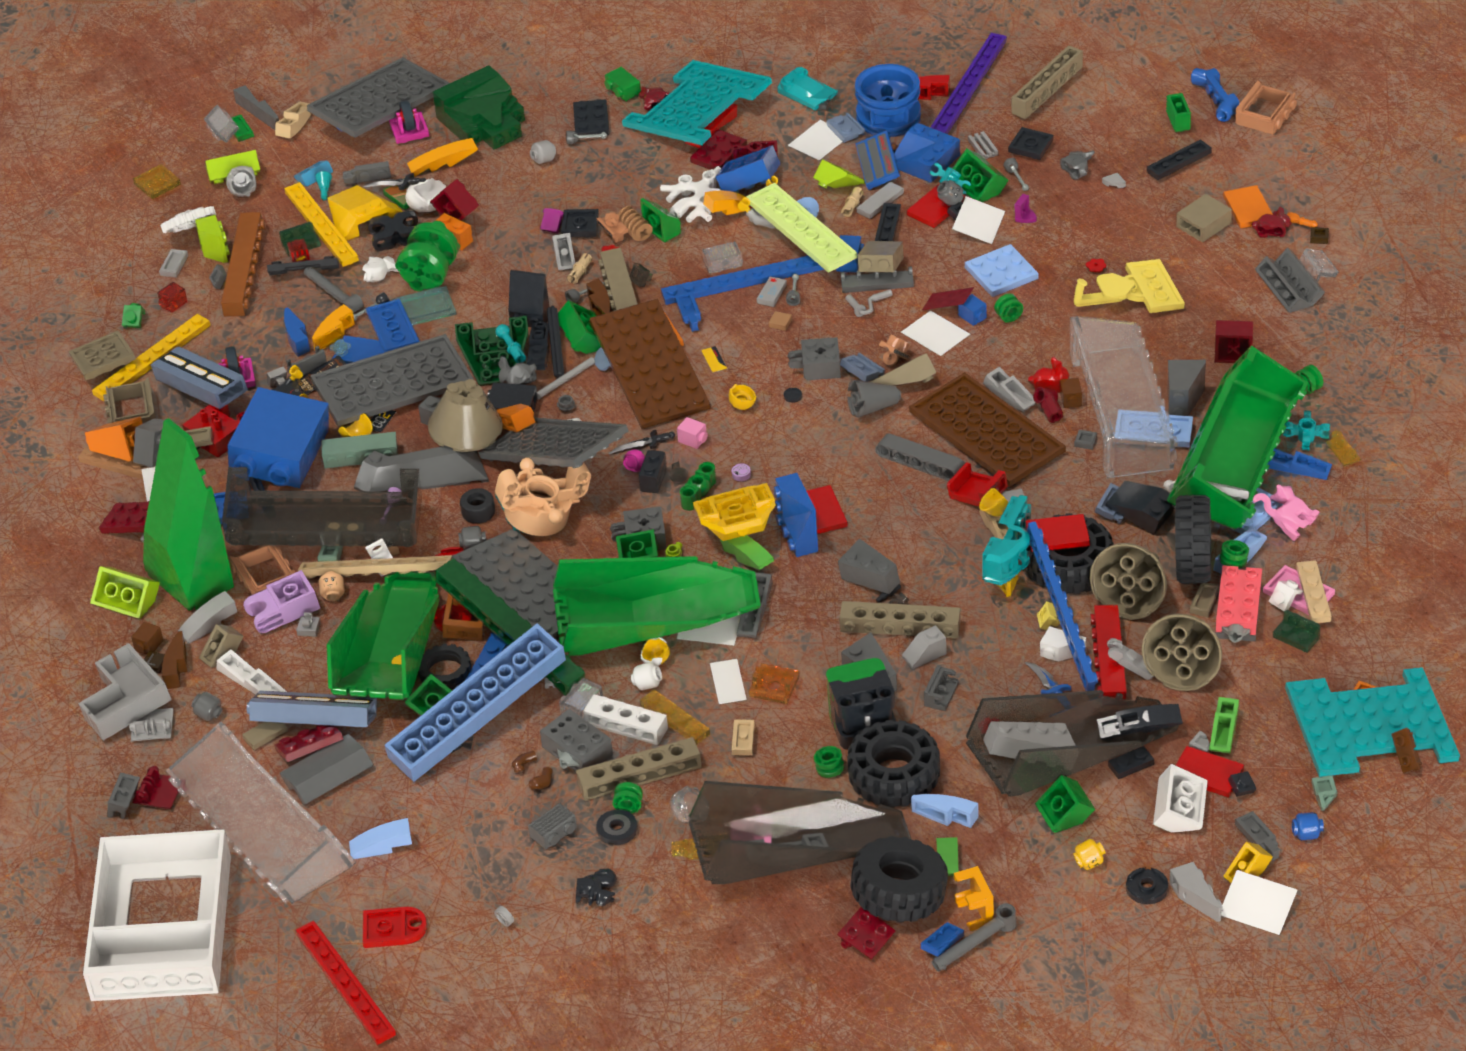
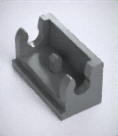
M316 346V354L305 357L296 363H291L290 359L286 360L287 372L289 373L290 368L296 365L304 376L327 362L325 351L323 349L320 350L319 346Z
M937 665L924 691V706L946 711L959 684L958 679L951 678L948 675L955 676L956 671Z
M120 772L108 801L107 817L113 818L115 811L121 813V819L125 818L126 810H128L138 787L140 777Z

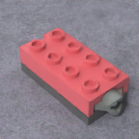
M1222 565L1216 617V635L1219 639H1230L1234 643L1240 640L1256 641L1262 568L1246 567V570H1240L1237 566Z

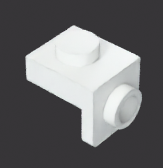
M1292 580L1279 581L1269 602L1283 611H1288L1296 594H1302L1303 590L1298 588V584Z

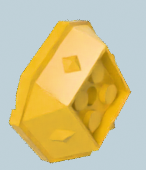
M767 483L724 492L693 502L701 525L708 527L722 541L764 531L769 515L776 506L774 496Z

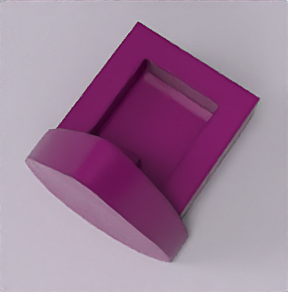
M1022 194L1014 204L1015 222H1036V214L1029 207V195Z
M544 208L540 229L542 231L559 233L564 212L557 209Z

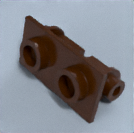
M1407 727L1392 733L1402 772L1420 770L1422 762H1420L1418 752L1414 751L1416 745L1413 732H1410V729Z

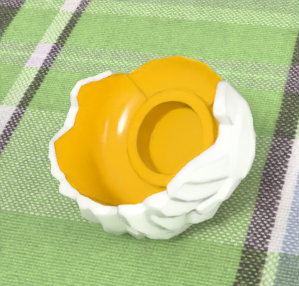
M658 637L646 641L641 650V660L644 663L651 662L657 666L667 661L670 655V648L665 639Z

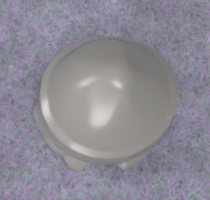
M238 166L232 168L228 173L226 185L233 195L249 197L250 193L255 191L256 179L252 167Z

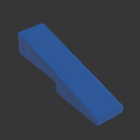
M1278 449L1273 450L1275 455L1268 462V465H1270L1269 469L1327 480L1332 464L1298 451L1295 452V455H1291Z

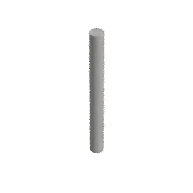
M590 357L537 392L538 399H541L595 363L594 358Z

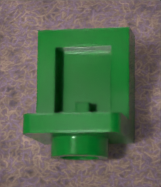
M138 303L124 305L122 326L125 328H141L142 314H145L146 310Z

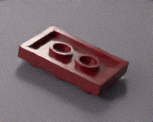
M718 129L690 157V162L709 170H714L717 166L722 169L726 162L733 160L732 146H747V139Z
M149 501L116 503L99 526L100 532L102 534L144 532Z
M316 725L311 730L305 729L298 732L296 736L282 738L274 746L276 752L289 762L343 740V737L334 725Z

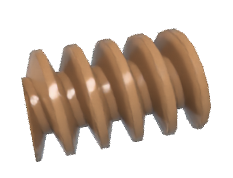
M626 206L619 211V220L628 228V233L634 240L643 241L651 235L653 227L637 210L631 206Z

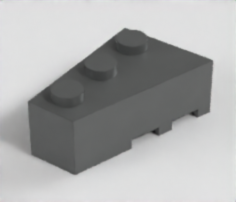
M860 538L838 560L842 580L890 594L900 583L896 564Z
M871 632L841 652L842 665L871 658L882 660L894 692L897 690L896 672Z

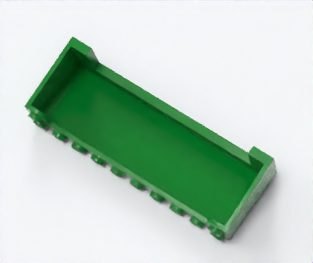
M1251 345L1221 379L1167 502L1175 506L1176 498L1181 495H1206L1210 498L1212 521L1234 530L1238 527L1242 528L1246 519H1251L1256 512L1255 504L1251 501H1253L1254 495L1258 494L1256 490L1264 480L1262 476L1270 466L1268 462L1275 455L1273 450L1281 441L1279 436L1286 429L1285 423L1292 415L1290 411L1295 407L1297 400H1302L1307 393L1305 389L1308 382ZM1208 482L1246 489L1249 492L1248 499L1242 498V501H1236Z

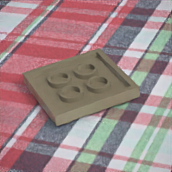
M118 330L69 351L70 357L85 380L94 379L102 373L110 372L114 368L129 364L136 359L133 351Z

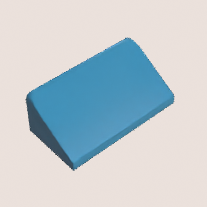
M319 161L294 175V178L302 185L309 186L316 182L315 176L318 172L326 171L332 173L333 169L329 161Z

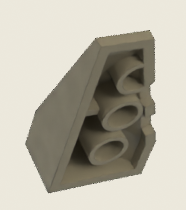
M927 353L871 382L893 386L922 380L926 383L934 378L933 374L936 371Z

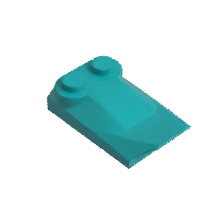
M797 67L784 76L777 87L779 94L815 111L819 108L820 103H824L827 99L831 100L838 94V90L809 76L808 70L803 67Z

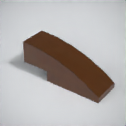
M598 278L586 283L590 310L595 312L596 316L611 312L608 292Z
M178 631L172 639L163 659L162 680L166 684L167 689L181 687L180 673L188 672L183 631Z

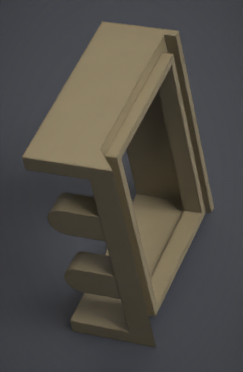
M149 377L144 382L111 388L106 386L107 394H104L103 397L105 405H108L105 406L106 415L110 417L107 418V423L140 416L143 424L156 419ZM140 396L144 397L145 413L117 418L115 401Z

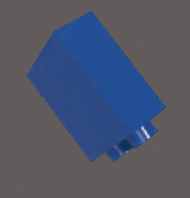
M258 387L228 444L229 472L235 473L242 478L253 477L270 481L277 486L287 485L300 488L322 445V440L325 439L329 431V403Z

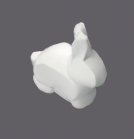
M389 256L383 259L369 257V261L362 268L366 272L364 281L373 283L383 280L387 272H398L394 259Z

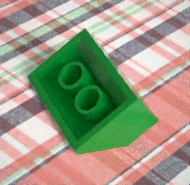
M966 148L952 168L961 174L959 178L961 181L966 180L971 183L970 186L962 185L966 194L980 202L999 195L1009 181L980 154Z
M568 300L558 312L559 326L564 330L565 337L570 341L571 347L577 352L581 351L589 354L601 348V345L590 324V318L596 316L595 312Z

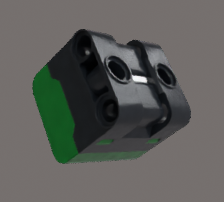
M871 658L832 667L827 670L829 717L840 746L843 749L848 750L852 740L857 734L860 735V732L866 727L869 728L874 723H883L886 720L896 721L892 711L895 707V692L882 660Z

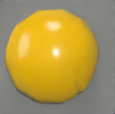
M735 384L729 390V402L734 408L746 410L752 407L756 401L755 392L749 386Z

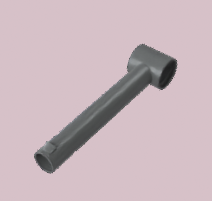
M308 266L305 268L304 274L338 300L340 306L346 305L353 313L364 307L363 301L358 294L349 296L313 267Z
M1008 903L999 905L996 909L997 917L961 940L938 957L935 956L934 960H932L933 967L938 972L946 970L948 965L999 930L1004 932L1014 930L1016 927L1015 907Z

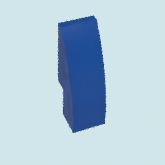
M288 307L285 308L284 323L287 338L292 350L299 357L310 352L306 327Z

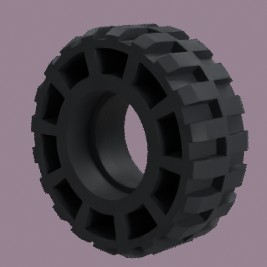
M1181 495L1176 498L1177 581L1182 584L1207 583L1211 581L1210 498L1206 495Z
M1066 513V515L1058 514L1054 515L1053 517L1072 515V513ZM1085 515L1090 546L1049 550L1050 560L1053 559L1055 564V574L1059 575L1061 580V590L1065 591L1066 595L1067 593L1080 594L1081 592L1092 590L1090 584L1092 564L1104 549L1114 545L1108 530L1095 519L1087 518ZM1029 544L1026 550L1028 551L1027 558L1029 556L1030 561L1026 568L1032 579L1044 588L1046 584ZM1073 551L1081 554L1077 556H1063L1059 553Z
M886 720L883 723H874L869 728L866 727L860 732V735L857 734L852 740L847 756L849 781L855 792L862 795V798L866 801H871L878 806H888V808H895V806L905 807L911 804V797L913 795L930 794L932 789L936 787L940 776V752L937 742L932 736L930 737V733L924 728L921 729L918 725L910 724L903 720ZM892 759L908 762V764L898 768H888L879 765L884 761Z
M888 836L884 839L878 838L872 843L869 842L858 851L853 861L850 887L856 901L859 902V905L864 910H868L871 915L879 916L887 921L914 922L920 918H927L931 913L940 908L945 898L948 869L941 855L935 852L931 846L923 844L922 841L912 840L909 837Z

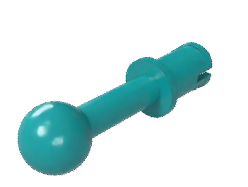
M498 325L495 332L508 345L507 352L513 356L516 363H519V361L523 363L526 360V355L522 352L521 345L512 340L509 335L510 329L507 325Z

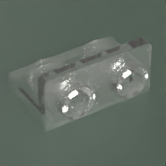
M1305 248L1299 259L1317 282L1321 276L1336 278L1339 273L1322 250Z

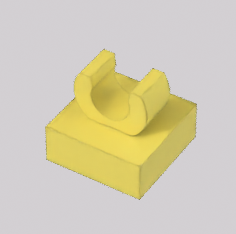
M1046 601L1037 613L1040 629L1048 630L1049 626L1057 627L1060 624L1053 603Z

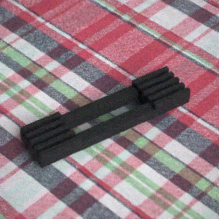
M325 256L321 260L291 263L271 262V265H267V272L269 275L287 274V271L302 270L308 266L321 268L322 270L340 267L337 258Z

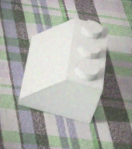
M1171 764L1158 780L1153 825L1171 833L1200 830L1203 827L1207 780Z

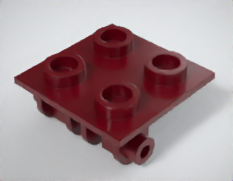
M152 766L148 768L147 774L143 778L132 803L171 810L185 778L161 775L159 768Z
M860 907L837 935L841 937L842 942L840 944L843 948L847 949L853 946L872 960L896 930L878 917L871 915L868 910Z

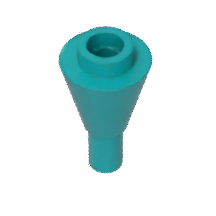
M321 171L316 174L315 178L321 191V199L327 200L332 174Z

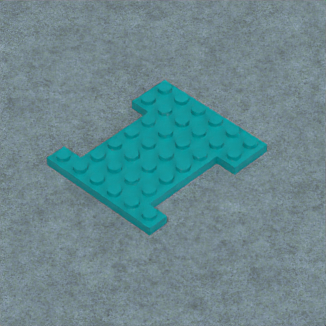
M692 60L673 76L674 83L680 84L676 89L645 115L631 112L622 120L623 127L702 145L712 136L710 130L704 129L709 123L723 113L738 98L754 100L772 84V79L768 76Z
M1423 667L1403 669L1402 676L1406 684L1330 692L1325 678L1286 682L1285 690L1319 777L1358 773L1360 765L1357 757L1396 753L1391 734L1407 727L1410 729V732H1413L1416 745L1414 750L1433 748L1439 763L1459 761L1460 754Z

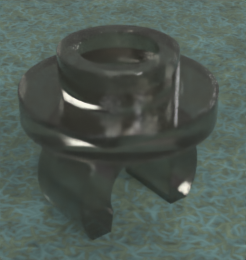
M679 461L671 465L672 470L669 473V477L672 481L683 482L688 478V471L680 467Z
M902 592L899 595L895 593L894 596L896 598L891 599L888 603L909 605L908 601L910 599Z

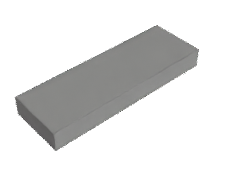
M889 182L859 205L857 213L871 219L882 210L884 203H892L902 195L904 188Z

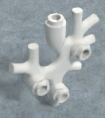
M717 166L714 170L711 169L703 172V179L698 182H693L690 175H681L678 178V184L661 185V192H671L666 197L669 203L680 193L684 196H688L692 192L695 193L692 197L678 200L670 208V213L675 217L681 218L690 207H696L686 217V221L691 223L697 216H701L709 222L712 216L710 215L711 211L703 204L705 192L721 190L716 188V175L721 168Z

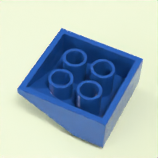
M915 123L906 132L894 153L898 170L932 183L938 177L929 174V171L934 173L938 171L934 163H939L942 169L945 170L960 156V139L923 124Z
M772 145L726 162L716 175V179L721 190L738 193L740 189L745 188V190L753 188L756 183H766L768 179L774 176L781 163Z
M798 473L775 478L776 486L773 487V491L777 498L775 508L778 512L775 518L777 525H781L783 537L788 539L790 551L793 550L796 557L818 552L816 509Z

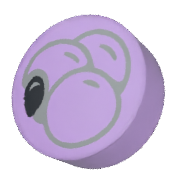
M737 464L733 466L732 477L734 480L745 481L750 478L751 471L748 465Z

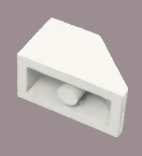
M1049 626L1040 641V656L1058 662L1073 658L1063 630ZM1079 636L1080 639L1084 640L1086 653V637Z

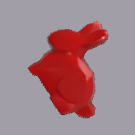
M1052 357L1051 364L1053 369L1043 367L1037 370L1033 376L1028 377V382L1033 385L1035 390L1038 387H1043L1060 393V379H1069L1070 377L1068 370L1062 366L1061 361Z

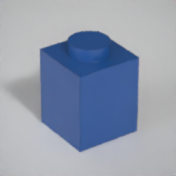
M973 294L969 295L964 304L958 305L959 316L973 326L987 318L986 303Z

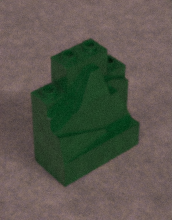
M490 65L433 91L436 118L460 140L473 138L475 144L483 140L495 150L522 137L520 122L525 121L524 107L512 95L510 85Z

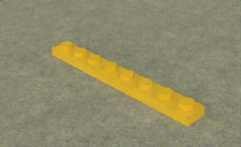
M300 182L284 188L285 194L343 267L359 261L356 252Z
M196 314L139 355L135 360L92 390L93 395L104 401L103 395L107 394L106 386L111 388L132 384L152 369L151 364L176 347L184 346L210 327V320Z

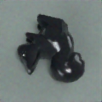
M609 868L599 869V871L592 875L577 878L575 903H579L582 897L588 898L589 906L595 901L598 906H605L609 902H614L615 899L612 896L615 895V892L603 889L611 888L617 882L615 872Z

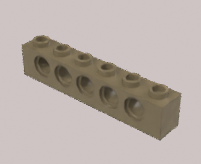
M1068 45L1011 97L1012 114L1027 119L1083 67V51Z
M842 601L839 617L840 632H871L873 634L917 636L918 633L936 625L946 638L959 637L961 622L959 607Z
M693 737L576 770L577 782L584 801L614 793L615 787L620 783L630 782L639 786L702 768L701 756Z

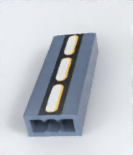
M179 346L151 364L156 380L219 409L248 391L243 375Z
M260 690L247 703V714H249L250 721L368 727L377 716V698H370V696L356 697L350 695Z

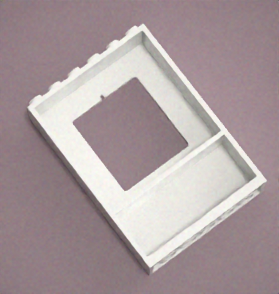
M225 830L100 837L83 971L91 1001L219 993L231 863ZM167 876L169 879L201 878L197 921L127 925L133 882L166 880Z

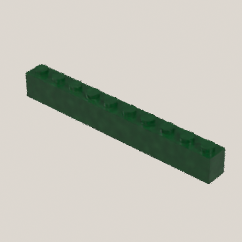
M453 558L436 569V583L508 646L532 628L528 620H524L519 616L518 612L514 608H510L501 597L495 595L489 586L479 581L475 574H471L464 564L459 563ZM565 654L566 660L544 678L551 681L554 687L568 698L585 685V672Z

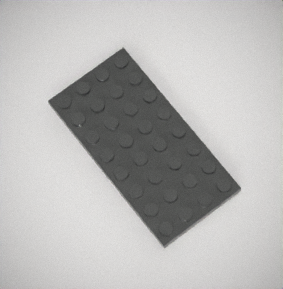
M402 57L308 104L307 111L355 138L395 118L396 113L400 112L399 102L408 100L412 109L433 98V91L449 84V82Z
M446 334L310 375L311 382L322 401L329 403V413L337 426L358 421L363 413L370 417L425 400L428 396L435 397L444 394L447 390V385L450 383L466 381L468 379L474 380Z
M534 418L535 423L519 432L510 431L478 453L481 459H489L490 461L500 460L501 462L511 461L517 463L521 462L524 458H530L536 465L544 464L548 466L578 468L587 459L595 457L597 452L607 449L609 444L620 440L623 437L622 435L628 432L626 424Z
M511 529L452 556V559L454 558L459 563L464 564L471 574H475L479 581L489 586L492 592L501 597L510 608H514L519 616L524 620H528L532 627L538 623L554 639L559 637L558 620L556 619L555 612L556 603H554L553 582L557 565L517 530Z

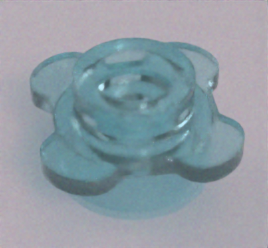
M338 339L329 348L331 351H334L336 356H344L348 353V349L351 348V344L346 343L343 339Z

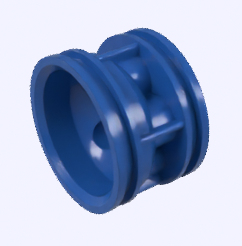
M898 64L872 66L858 75L855 80V96L858 101L856 120L865 129L866 133L874 136L887 130L890 137H897L906 134L915 123L920 122L921 106L918 101L920 80L918 75L910 68Z

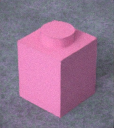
M686 417L677 427L678 442L698 449L707 439L706 424Z

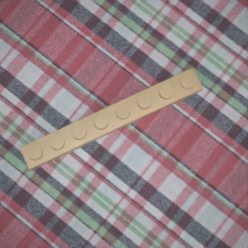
M452 555L302 562L298 571L302 570L306 578L321 576L329 571H334L340 575L343 574L345 577L354 574L368 576L373 573L387 575L392 572L406 574L410 571L426 573L429 570H436L450 561Z

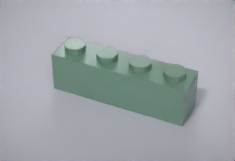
M396 432L322 440L324 468L360 465L373 451L386 456L398 455Z

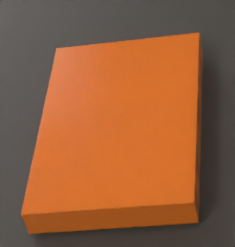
M1257 185L1223 192V197L1228 207L1232 209V214L1240 228L1251 227L1252 223L1257 221L1262 215L1272 214Z

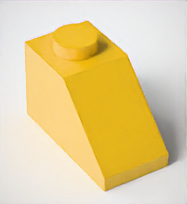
M1245 842L1223 877L1232 883L1237 870L1258 877L1266 869L1273 856L1259 844Z

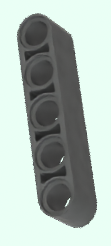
M889 433L875 447L876 453L882 458L947 481L965 464L962 459Z

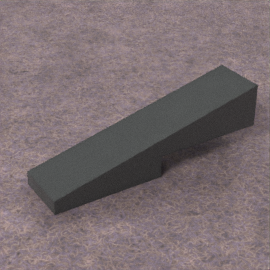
M246 85L233 90L235 101L239 106L275 130V125L279 118L265 100L258 102Z
M755 573L761 606L759 609L741 614L737 636L757 638L773 584L772 574Z

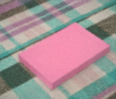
M1284 565L1263 587V593L1272 596L1278 582L1287 580L1296 582L1298 588L1302 590L1297 571ZM1323 584L1327 601H1329L1335 595V589ZM1303 592L1302 594H1296L1291 607L1309 615Z

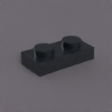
M1145 746L1108 760V767L1118 779L1154 765V758Z

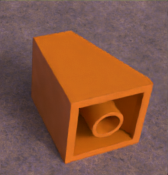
M141 416L104 424L85 432L86 442L90 451L126 461L133 460L135 429L143 424Z

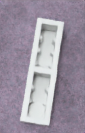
M229 650L217 660L216 670L255 695L260 690L287 692L261 669L255 670L232 650Z

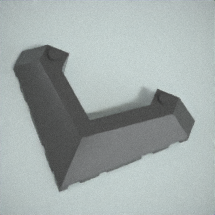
M428 396L418 406L421 423L428 425L429 418L441 398ZM444 445V447L440 446L394 456H386L373 451L362 462L354 489L367 495H377V492L388 491L391 487L399 488L403 492V489L406 488L421 490L446 487L448 485H465L476 480H481V483L489 482V479L477 451L458 452Z

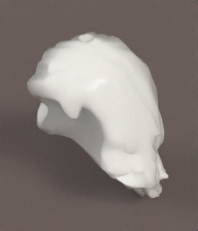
M433 178L410 185L406 192V202L410 208L417 212L435 211L436 209L430 201L446 188V185Z

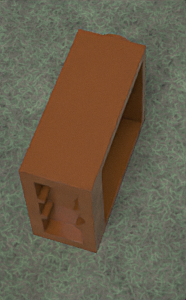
M448 593L443 620V637L482 641L484 624L479 619L478 622L450 619L452 605L458 606L461 604Z

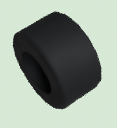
M482 488L471 489L460 498L461 514L467 522L473 524L484 523L495 514L494 498L488 490Z

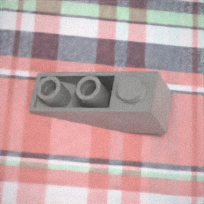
M1194 862L1170 869V885L1178 898L1217 922L1221 921L1222 903L1219 899L1215 898L1211 885L1207 884L1204 880L1202 870L1198 869Z

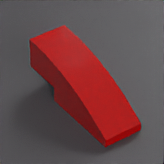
M950 75L919 77L920 95L918 99L931 100L932 96H949Z

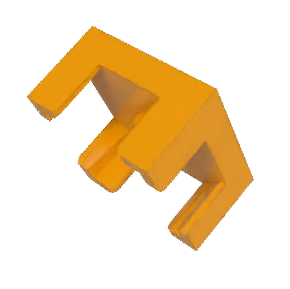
M978 866L954 873V880L957 882L970 878V889L954 895L957 907L968 906L969 910L977 909L981 916L979 919L967 922L969 931L979 929L994 919L993 895Z

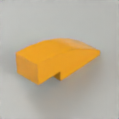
M732 191L705 192L703 204L712 213L722 211L725 215L744 212L738 209V204L745 196Z
M343 304L327 316L319 325L312 337L314 351L316 346H319L321 350L343 338L345 335L344 330L355 324L353 311Z

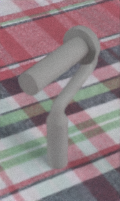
M891 289L873 294L868 298V310H866L864 305H860L851 294H848L845 299L854 308V314L861 317L873 312L872 301L888 298L893 294Z

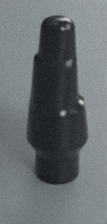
M898 584L890 594L882 592L876 598V602L880 603L888 597L897 594L898 590L902 588L901 585Z

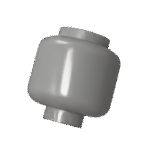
M548 140L533 143L531 146L530 157L538 164L550 162L556 155L555 145Z

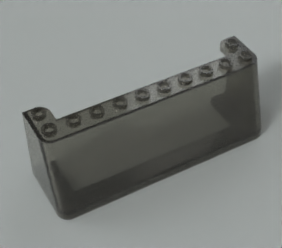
M228 467L222 517L225 540L233 546L299 545L352 547L369 546L383 539L387 547H411L417 543L422 507L419 469L400 468L402 492L251 491L248 467Z

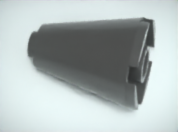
M853 380L848 386V391H851V397H847L848 406L851 414L856 415L855 417H862L896 405L901 399L900 390L893 385Z

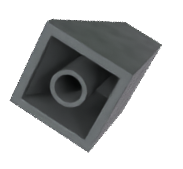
M1168 360L1167 392L1169 415H1190L1205 390L1206 360Z

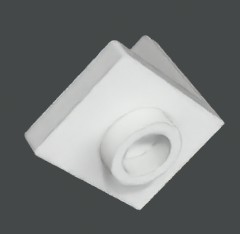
M383 539L365 547L371 559L393 558ZM381 545L379 549L373 551V548Z

